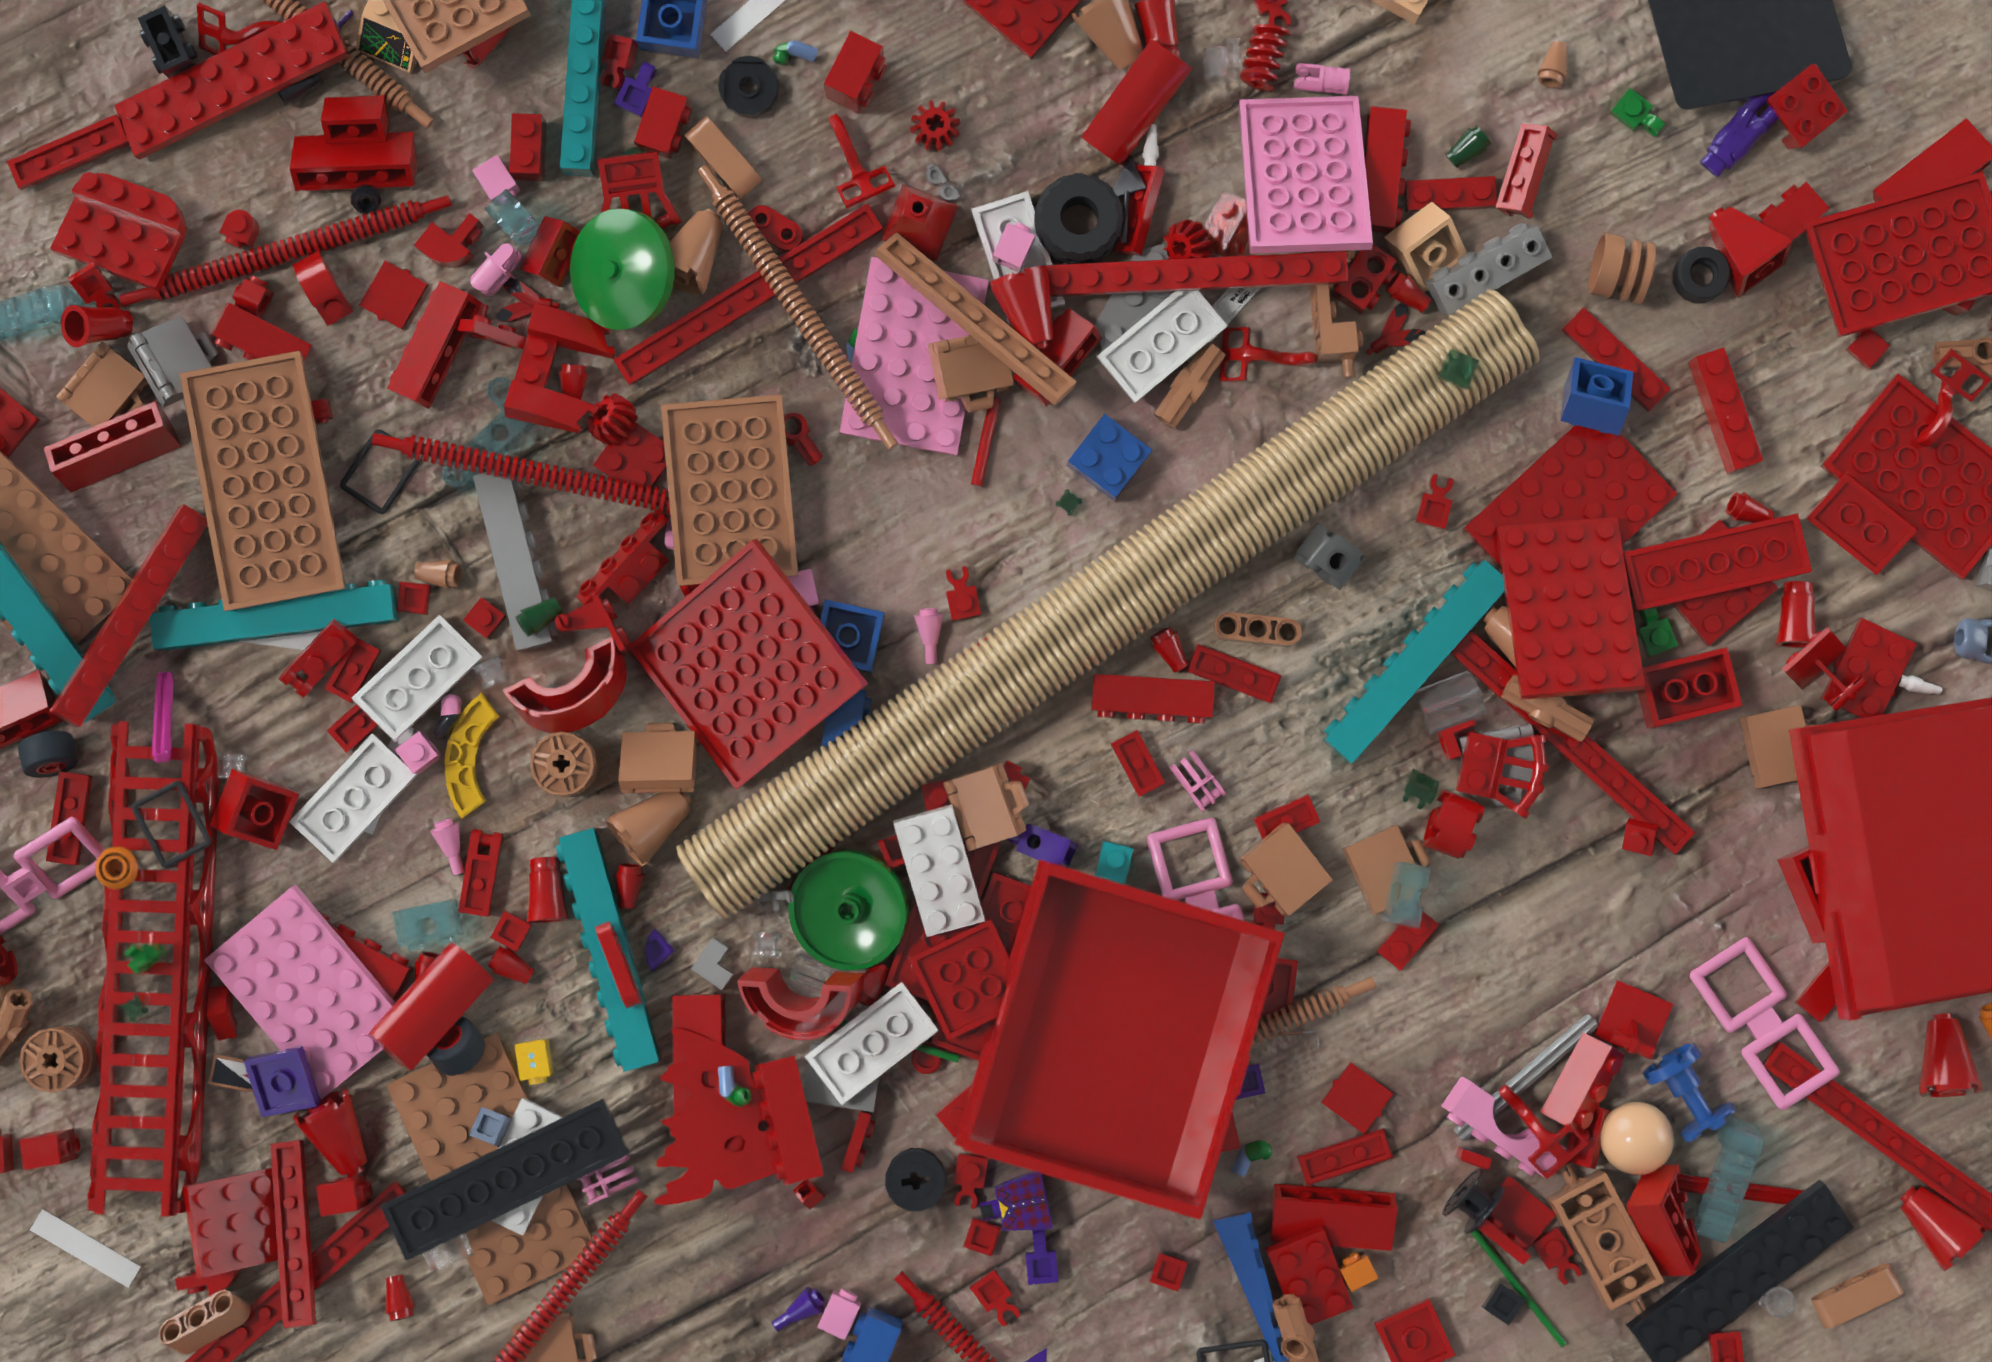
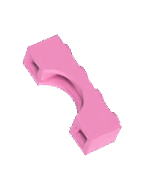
M1461 1076L1441 1105L1450 1112L1447 1118L1461 1128L1465 1123L1472 1127L1473 1130L1470 1134L1484 1144L1488 1140L1492 1141L1497 1145L1494 1149L1495 1152L1507 1160H1510L1512 1156L1519 1160L1520 1163L1517 1167L1531 1177L1535 1173L1544 1177L1527 1159L1540 1148L1539 1141L1531 1130L1527 1128L1515 1134L1502 1133L1496 1126L1493 1117L1495 1098ZM1545 1152L1536 1160V1164L1544 1171L1551 1168L1557 1162V1159L1550 1152Z

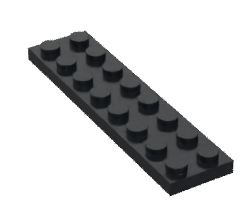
M602 1098L380 1205L405 1261H408L630 1154L605 1098Z
M1819 1179L1628 1322L1626 1326L1651 1362H1676L1707 1339L1709 1334L1718 1331L1854 1229L1826 1184Z

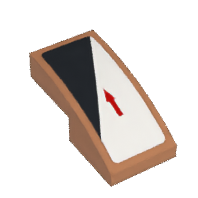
M218 1053L214 1054L208 1084L253 1092L243 1062L245 1059Z

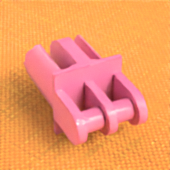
M508 243L502 244L492 256L485 252L488 256L487 259L470 278L472 286L486 296H493L510 277L516 279L511 273L521 263L523 257L518 250Z
M1192 749L1188 754L1205 778L1201 779L1186 758L1179 762L1195 783L1193 787H1191L1174 763L1169 768L1199 810L1204 812L1205 806L1209 803H1216L1215 799L1220 795L1224 797L1226 793L1214 778V775L1209 772ZM1209 780L1216 787L1210 792L1204 786ZM1198 788L1205 794L1200 800L1193 794Z
M629 1155L577 1179V1181L581 1180L584 1187L581 1189L582 1192H586L588 1196V1205L640 1182L638 1176H635L613 1187L610 1185V1182L633 1172L632 1165L608 1176L605 1173L606 1170L630 1160ZM596 1173L599 1181L592 1184L589 1175ZM601 1185L604 1193L597 1196L594 1188Z

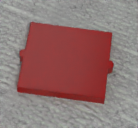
M384 261L359 306L377 315L379 321L386 320L403 330L428 284L412 276L408 269L403 271L393 264Z
M1350 1062L1340 1077L1333 1080L1332 1083L1334 1085L1321 1103L1365 1134L1376 1117L1382 1116L1381 1110L1393 1093Z

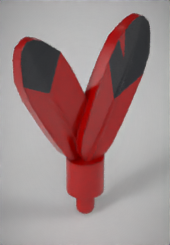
M510 277L503 284V287L520 301L502 308L497 313L496 318L501 322H512L532 314L535 303L553 308H559L560 303L553 302V299L539 297L521 281Z
M1399 303L1392 309L1384 324L1380 338L1370 344L1371 347L1366 351L1368 355L1374 352L1377 354L1386 347L1410 345L1420 335H1425L1426 332L1421 329L1399 331L1408 313L1407 305Z

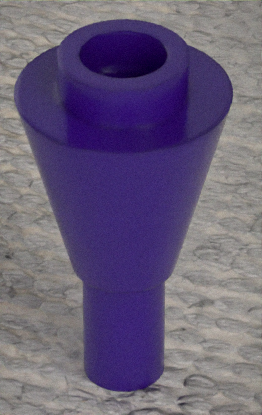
M806 1287L789 1306L787 1312L772 1321L773 1327L779 1332L792 1322L823 1313L824 1297L816 1288L812 1290L810 1287Z

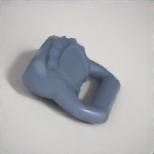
M1971 618L1961 620L1956 627L1954 636L1956 654L1964 659H1975L1987 664L1992 663V644L1991 656L1985 654L1989 634L1987 628L1992 627V620L1983 619L1978 621Z

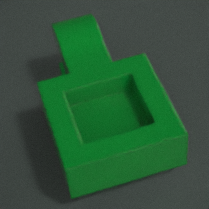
M1631 88L1628 89L1610 112L1613 117L1630 130L1634 131L1639 125L1653 137H1656L1666 124L1659 117L1649 114L1653 105Z
M1656 607L1639 611L1645 626L1638 628L1637 631L1648 657L1678 646L1668 618L1658 620Z
M145 943L141 947L134 944L124 952L126 957L133 959L128 966L135 974L144 973L167 953L160 943L151 945Z

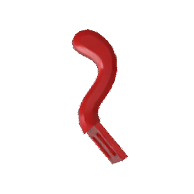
M202 3L197 4L199 48L214 55L227 50L229 45H237L281 23L275 20L259 21L240 30L233 31L226 27L225 13ZM204 11L218 17L219 27L205 21ZM205 35L219 41L220 51L207 46Z
M836 113L830 115L829 124L838 139L852 173L851 181L836 187L846 209L894 188L895 184L885 165L871 172L863 168L842 119ZM881 174L887 176L889 181L886 184L877 188L872 187L870 183L872 178ZM858 186L862 193L855 198L846 200L843 192Z
M1250 327L1225 328L1223 330L1222 352L1226 355L1220 364L1219 381L1221 382L1247 381L1248 364L1254 361L1287 366H1311L1317 364L1318 355L1313 352L1287 353L1252 346L1250 344ZM1233 331H1243L1244 333L1243 345L1240 348H1229V335ZM1229 361H1241V374L1239 377L1227 378V364Z
M1952 348L1931 370L1934 375L1941 379V388L1938 394L1937 417L1917 438V441L1923 446H1929L1934 443L1948 427L1953 412L1951 401L1953 396L1960 394L1972 402L1992 380ZM1950 357H1954L1961 362V367L1953 376L1946 377L1940 372V367ZM1971 374H1977L1983 379V383L1974 393L1969 394L1961 388V385Z
M1504 1084L1498 1089L1499 1095L1517 1112L1538 1139L1540 1148L1527 1159L1546 1179H1549L1588 1145V1142L1570 1123L1565 1125L1556 1134L1549 1132L1512 1088ZM1568 1132H1573L1580 1139V1142L1572 1150L1566 1151L1559 1144V1140ZM1545 1152H1550L1557 1159V1162L1551 1168L1544 1171L1536 1164V1160Z

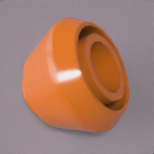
M122 847L106 849L99 855L95 864V873L98 880L104 886L111 889L127 887L134 881L138 871L135 856L129 850Z

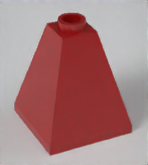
M903 184L881 240L886 242L895 233H898L927 258L937 261L958 205Z
M1730 206L1725 210L1723 207H1720L1709 216L1710 234L1716 249L1728 260L1731 268L1730 284L1737 298H1740L1786 264L1792 245L1789 237Z

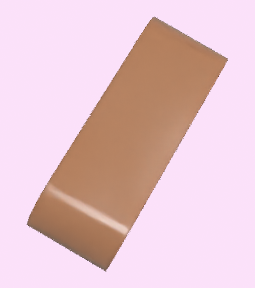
M707 116L684 135L692 148L729 190L735 193L739 200L763 181L753 167Z
M1224 612L1213 623L1215 636L1220 640L1290 647L1298 642L1302 634L1301 626L1297 621L1282 617ZM1228 618L1234 622L1235 630L1232 634L1221 632L1219 623L1222 619ZM1252 622H1260L1264 626L1265 633L1262 637L1256 638L1251 635L1249 626ZM1282 625H1289L1293 628L1295 635L1291 641L1283 640L1280 637L1279 629Z
M1885 1263L1816 1294L1811 1298V1302L1823 1327L1828 1329L1901 1296L1904 1291L1891 1264Z
M221 1290L164 1322L159 1331V1340L182 1355L190 1354L245 1323L250 1315V1305L232 1292Z

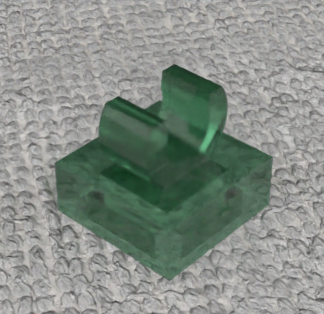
M1449 349L1437 378L1462 389H1468L1479 360Z
M1412 769L1405 784L1403 801L1407 802L1410 796H1415L1420 799L1417 809L1421 810L1425 803L1431 805L1436 797L1439 782Z

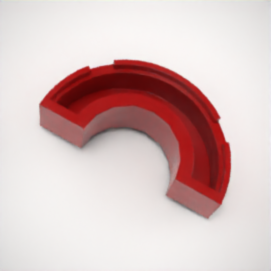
M612 636L585 649L586 661L584 668L577 678L567 685L558 688H544L537 685L531 677H528L504 689L505 695L521 718L531 727L547 733L575 732L603 718L618 701L627 678L625 657L619 651Z
M751 967L737 981L741 997L747 1009L752 1015L756 1014L766 1023L765 1028L785 1038L812 1040L833 1031L856 1007L864 987V973L835 971L822 984L821 996L815 998L800 996L789 989L782 979L780 968Z

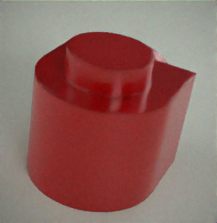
M234 210L226 216L219 233L226 237L224 242L233 247L241 249L245 245L253 248L259 234V225L256 219L248 212Z
M251 275L249 280L244 279L243 283L236 287L233 299L235 300V306L257 317H261L269 306L274 293L266 289L267 282Z

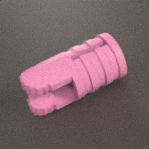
M1303 63L1296 65V74L1300 78L1298 77L1295 80L1294 89L1347 95L1350 68L1343 69L1341 67L1334 68L1332 66L1325 67L1324 65Z

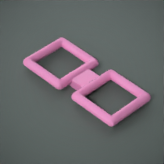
M68 818L14 853V859L22 866L21 869L8 877L0 870V888L20 908L0 921V935L36 912V906L30 900L44 891L51 898L58 899L96 875L95 861L56 885L30 858L69 832H72L98 858L105 849L76 818Z
M1209 817L1154 832L1147 836V843L1163 897L1177 901L1185 899L1187 904L1245 921L1242 909L1238 904L1219 908L1215 890L1230 887L1233 884V878L1218 825L1214 818ZM1207 831L1220 877L1173 889L1160 843Z
M1742 938L1691 971L1690 979L1725 1031L1733 1033L1746 1025L1754 1037L1755 1041L1744 1047L1741 1053L1778 1109L1786 1110L1839 1075V1068L1801 1014H1795L1782 1022L1772 1008L1787 997V992L1750 938ZM1745 952L1772 993L1731 1018L1704 977ZM1797 1028L1825 1070L1788 1094L1783 1095L1756 1054Z

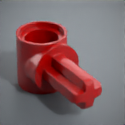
M795 412L784 414V424L787 419L791 418L795 420L798 426L797 432L794 435L788 434L785 430L787 445L789 447L794 445L809 466L815 465L823 458V455L808 436L811 431L807 426L806 419L801 414Z

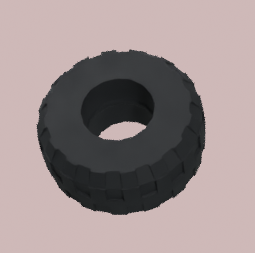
M1083 173L1065 175L1050 184L1039 198L1034 214V226L1040 243L1053 258L1067 264L1093 263L1103 259L1114 249L1119 241L1122 222H1124L1122 204L1113 188L1108 183L1099 179V177ZM1074 205L1086 206L1094 212L1097 218V225L1086 234L1071 233L1064 228L1061 222L1062 213Z

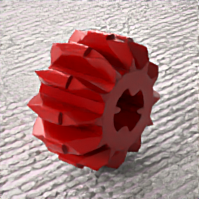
M930 100L928 102V110L924 106L919 105L918 112L920 115L911 116V121L917 125L910 127L911 134H918L915 138L917 145L926 141V151H930L932 144H936L937 151L941 152L943 142L948 147L953 146V141L950 137H959L960 132L955 127L960 125V119L952 118L956 113L954 108L945 111L946 103L944 101H941L939 107L935 108L933 100ZM935 121H939L940 127H937L935 131H931L930 125H934Z
M1189 219L1173 224L1169 227V233L1163 237L1168 243L1163 248L1169 252L1168 259L1209 258L1214 254L1209 248L1214 242L1208 239L1210 230L1203 229L1202 222H1193V220Z
M613 393L610 396L605 395L601 402L596 401V406H599L598 415L595 418L590 416L586 421L591 435L608 446L614 443L619 445L622 438H628L630 430L635 428L633 423L638 419V416L635 414L636 408L623 396Z

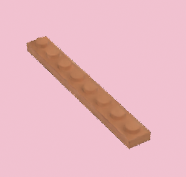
M895 233L877 248L875 254L877 258L1056 406L1075 388L1077 382L901 235Z

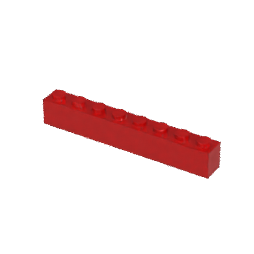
M185 504L177 508L49 712L74 727L82 726L207 527L206 517Z

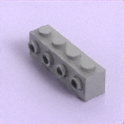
M1525 222L1512 227L1509 230L1510 234L1504 238L1495 237L1484 243V249L1474 254L1472 251L1462 255L1457 259L1458 263L1450 268L1444 266L1431 274L1432 278L1425 281L1440 313L1449 316L1458 309H1462L1465 304H1469L1472 299H1477L1487 289L1496 290L1551 259L1552 255L1538 226L1526 225Z

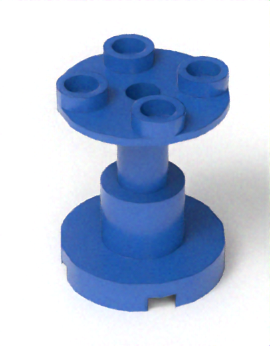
M1688 1043L1662 1056L1663 1060L1658 1063V1067L1653 1062L1642 1072L1648 1084L1653 1085L1665 1081L1674 1097H1682L1695 1117L1679 1133L1686 1142L1698 1138L1702 1134L1701 1131L1710 1127L1711 1131L1720 1128L1727 1123L1726 1117L1735 1112L1734 1105L1731 1102L1711 1109L1699 1091L1698 1086L1701 1084V1081L1691 1064L1702 1053L1695 1043L1692 1045Z

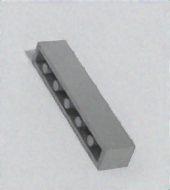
M492 471L491 476L486 475V473L474 475L473 479L516 650L525 652L556 644L554 636L559 635L554 624L555 619L537 636L533 634L527 637L515 616L521 613L520 610L550 599L548 590H542L540 578L544 577L543 568L540 560L535 561L532 550L537 548L535 537L532 531L528 532L525 520L529 519L528 509L525 502L520 503L518 491H522L521 482H518L517 475L514 481L510 480V474H508L507 479H502L503 472H500L499 478L494 477L495 471Z

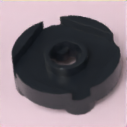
M742 56L733 60L721 72L718 82L720 97L726 108L730 112L742 117H756L771 110L778 96L779 86L775 72L765 61L755 56ZM748 79L752 80L753 85H757L756 90H752L751 94H746L745 90L740 89V86L745 85Z

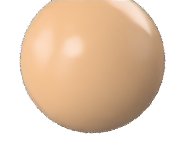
M1628 1102L1613 1109L1606 1117L1601 1131V1148L1607 1160L1618 1170L1631 1175H1645L1658 1170L1667 1162L1674 1147V1132L1666 1115L1655 1106L1644 1102Z

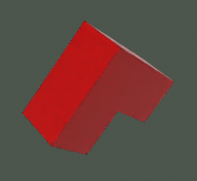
M225 985L209 988L207 1018L218 1041L237 1037L238 1023L232 1012L233 996Z

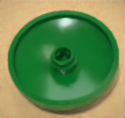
M611 209L596 215L581 230L572 250L570 277L574 295L585 314L602 327L613 330H633L647 325L663 310L670 297L674 282V257L664 231L652 218L636 210Z
M849 849L826 853L807 865L798 875L792 886L791 892L794 902H788V913L793 933L804 950L826 966L848 971L874 966L894 951L905 934L909 908L904 887L893 870L871 854Z

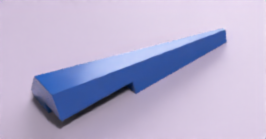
M1248 1211L1213 1219L1212 1222L1274 1361H1287L1288 1358L1281 1351L1282 1335L1272 1306L1273 1299L1261 1258L1258 1240L1252 1225L1251 1213Z

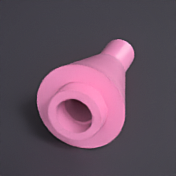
M937 608L919 609L920 614L914 615L922 643L925 645V663L936 664V644L939 641L944 614L938 613Z
M449 818L434 823L435 829H432L430 832L444 855L448 857L453 875L465 872L459 854L461 853L459 822L453 823L452 819Z

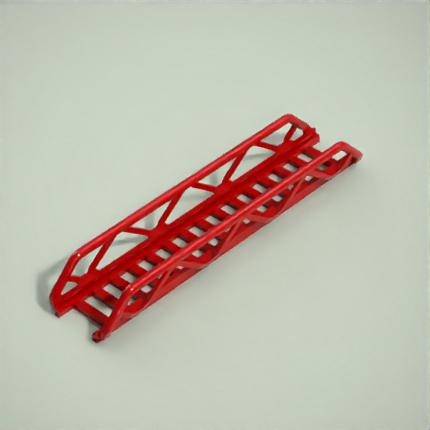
M119 721L118 724H112L110 729L113 751L110 758L108 810L113 834L112 847H122L132 851H153L147 839L127 838V820H137L132 807H128L129 789L159 790L174 781L182 782L195 808L197 803H203L205 828L212 842L208 847L204 848L203 874L199 890H192L194 854L178 862L177 870L138 869L134 881L177 883L176 901L124 899V888L111 889L104 886L102 932L107 958L106 974L98 1001V1030L96 1038V1055L101 1079L100 1096L92 1124L91 1184L87 1194L88 1211H94L97 1215L105 1214L106 1190L162 1192L161 1217H170L186 1212L183 1189L180 1198H178L179 1171H185L186 1174L183 1186L196 1184L202 1159L208 1035L207 1005L211 968L204 960L211 955L217 846V829L209 824L219 802L220 772L211 730L207 727H200V724L184 723L183 748H171L170 760H183L182 778L130 777L127 758L154 759V756L152 755V747L128 746L129 722ZM200 741H202L205 768H198ZM176 787L171 791H179V789ZM182 795L180 809L138 808L144 820L180 821L179 840L154 839L160 851L178 852V855L195 847L196 822ZM123 912L175 913L174 932L122 930ZM191 925H197L200 943L197 996L193 1012H187ZM121 943L174 944L173 962H156L144 973H139L172 975V992H120V973L135 974L128 966L131 961H121ZM118 1004L171 1006L170 1024L118 1022ZM117 1035L169 1037V1054L116 1053ZM185 1048H191L194 1064L192 1112L187 1135H181ZM115 1066L168 1068L167 1086L114 1084ZM114 1097L166 1099V1116L113 1115ZM112 1128L165 1130L164 1148L111 1146ZM110 1159L163 1161V1178L107 1177Z

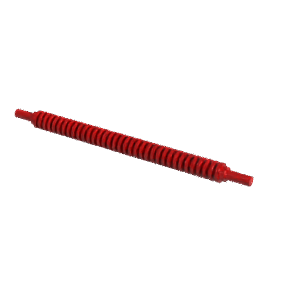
M449 195L423 203L409 200L407 201L408 207L405 202L400 203V209L397 204L392 205L393 212L390 207H386V214H384L382 209L377 210L378 216L374 211L370 212V218L367 213L363 214V221L360 216L355 217V223L352 218L347 219L348 226L343 220L340 221V227L338 223H333L332 228L330 225L325 226V232L320 227L317 228V233L315 230H310V236L307 232L302 233V237L300 234L295 235V241L291 236L287 238V242L285 239H281L280 245L277 241L272 242V246L269 243L265 244V250L263 246H258L257 251L255 248H252L249 252L247 250L242 251V255L239 252L235 253L234 257L229 255L227 260L225 257L220 258L219 262L217 259L212 260V265L210 262H206L204 266L202 264L197 265V269L194 266L190 267L189 271L188 269H183L182 274L180 271L174 272V275L170 273L167 275L160 292L145 287L119 295V300L123 307L150 298L152 301L158 299L161 302L165 298L171 299L172 294L174 297H178L180 293L182 295L187 294V290L190 293L194 292L195 288L196 290H201L202 285L204 288L209 287L210 284L212 286L217 285V280L219 283H223L225 279L227 281L232 280V276L235 279L239 278L240 274L241 276H246L247 271L249 274L255 273V270L260 272L262 271V266L266 270L270 268V265L276 267L277 262L279 265L285 263L284 258L289 263L292 262V257L296 261L300 259V256L302 258L307 257V252L310 256L315 253L314 249L322 253V248L324 251L330 250L329 244L332 249L337 248V243L340 247L344 246V239L347 244H351V237L354 242H358L360 240L359 235L362 240L367 239V234L370 238L374 237V230L377 235L382 234L381 228L384 233L389 232V225L391 230L394 231L397 230L396 223L399 228H404V221L407 226L412 225L411 219L417 224L419 219L425 218V214L452 207Z
M377 433L373 434L372 445L399 450L401 454L407 455V459H412L413 455L416 454L415 460L420 461L421 456H423V462L428 463L429 457H431V464H436L437 459H439V465L444 466L446 460L447 467L451 468L453 462H455V469H460V465L463 464L462 470L467 471L470 465V472L474 473L476 468L479 467L478 474H483L484 469H487L486 475L491 476L493 470L495 471L494 477L499 478L500 472H503L502 479H507L508 474H510V480L514 481L517 475L518 482L521 483L523 477H526V484H530L531 479H534L533 485L538 486L540 480L542 481L541 487L546 488L547 482H550L549 489H554V485L558 484L557 490L561 491L564 485L565 492L568 493L570 487H573V494H577L578 489H581L580 495L585 496V492L588 490V497H593V493L597 492L596 499H600L601 494H605L604 500L608 501L609 495H611V502L616 503L617 497H620V504H624V500L628 499L627 505L631 506L632 501L635 500V507H639L640 502H644V509H647L649 503L651 504L650 510L655 511V507L658 505V512H663V507H667L666 513L670 514L669 495H666L667 489L663 488L662 494H659V487H655L654 492H651L652 486L647 485L645 491L643 490L644 484L641 483L638 489L635 488L636 482H632L631 487H627V480H624L622 486L620 485L621 479L616 478L615 484H612L613 477H608V481L604 482V475H601L598 481L596 480L597 474L593 473L592 479H589V472H585L584 477H581L582 471L577 470L575 476L573 475L574 469L569 468L568 474H565L566 467H561V471L557 472V465H554L551 471L550 464L546 463L545 468L542 469V462H538L537 467H534L535 461L530 460L528 466L526 465L527 459L522 458L521 464H518L519 457H514L513 462H510L511 456L506 455L504 461L503 454L499 453L497 459H495V452H491L490 456L487 457L488 451L483 450L482 455H479L480 449L475 448L474 454H471L472 447H467L466 452H463V445H459L457 451L456 444L451 443L450 449H448V442H443L442 447H440V441L435 440L433 446L432 439L430 438L424 444L425 438L419 437L418 442H416L417 436L412 435L411 438L405 436L404 439Z
M639 1189L621 1212L617 1211L614 1216L610 1215L608 1217L611 1224L607 1221L603 1223L606 1230L600 1227L598 1233L601 1236L595 1234L592 1237L596 1243L592 1240L587 1243L590 1248L585 1246L582 1249L586 1255L578 1254L577 1258L580 1261L574 1259L572 1262L576 1268L570 1265L567 1268L569 1273L564 1272L561 1275L565 1280L561 1278L557 1280L559 1286L554 1284L551 1288L554 1293L549 1291L546 1294L548 1298L544 1297L541 1300L543 1305L539 1303L536 1306L538 1311H532V1317L528 1316L526 1319L528 1324L523 1323L520 1326L521 1329L515 1332L517 1336L513 1335L510 1339L511 1342H507L505 1345L507 1349L502 1348L500 1351L501 1355L498 1354L494 1358L496 1362H521L520 1360H525L527 1357L525 1353L529 1354L532 1351L530 1347L534 1348L537 1345L535 1340L539 1342L542 1339L540 1334L545 1335L547 1332L546 1328L550 1329L552 1326L550 1321L555 1322L558 1319L556 1315L560 1316L563 1313L560 1308L565 1310L568 1306L566 1302L571 1303L573 1300L571 1296L575 1297L578 1294L574 1288L580 1291L583 1288L581 1283L586 1284L588 1282L585 1276L591 1278L593 1275L591 1270L596 1272L599 1268L595 1263L601 1265L604 1262L601 1257L605 1259L608 1257L609 1254L605 1250L612 1252L614 1248L611 1244L617 1246L619 1241L615 1237L621 1240L624 1235L620 1231L624 1233L629 1231L628 1226L631 1223V1217L648 1198L642 1190Z
M903 1271L896 1275L894 1280L914 1300L915 1311L920 1313L923 1310L924 1312L921 1314L923 1319L929 1316L926 1321L928 1325L935 1322L931 1327L934 1331L939 1327L941 1328L937 1332L940 1337L946 1333L943 1340L947 1342L951 1339L948 1344L950 1348L957 1345L954 1349L956 1354L963 1351L959 1356L962 1360L968 1356L965 1362H996L994 1357L987 1360L991 1355L988 1351L982 1354L985 1350L982 1345L976 1348L980 1343L977 1339L971 1343L974 1338L972 1334L965 1337L968 1330L964 1328L960 1331L963 1326L960 1322L954 1325L957 1321L955 1316L950 1320L948 1319L952 1314L949 1310L943 1314L946 1307L942 1305L938 1308V1305L941 1303L938 1299L932 1302L935 1298L933 1293L929 1295L926 1291L922 1292Z

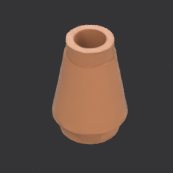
M1560 41L1551 43L1537 72L1539 76L1538 81L1541 85L1548 88H1560L1562 83L1566 81L1569 48L1566 43Z
M454 560L417 562L414 575L417 580L445 589H451L452 587L459 586L462 568Z

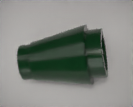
M1476 125L1472 129L1468 128L1446 154V157L1455 168H1458L1460 165L1486 152L1491 141Z
M552 597L549 600L520 610L521 613L515 616L527 637L533 634L537 636L563 611L555 598Z

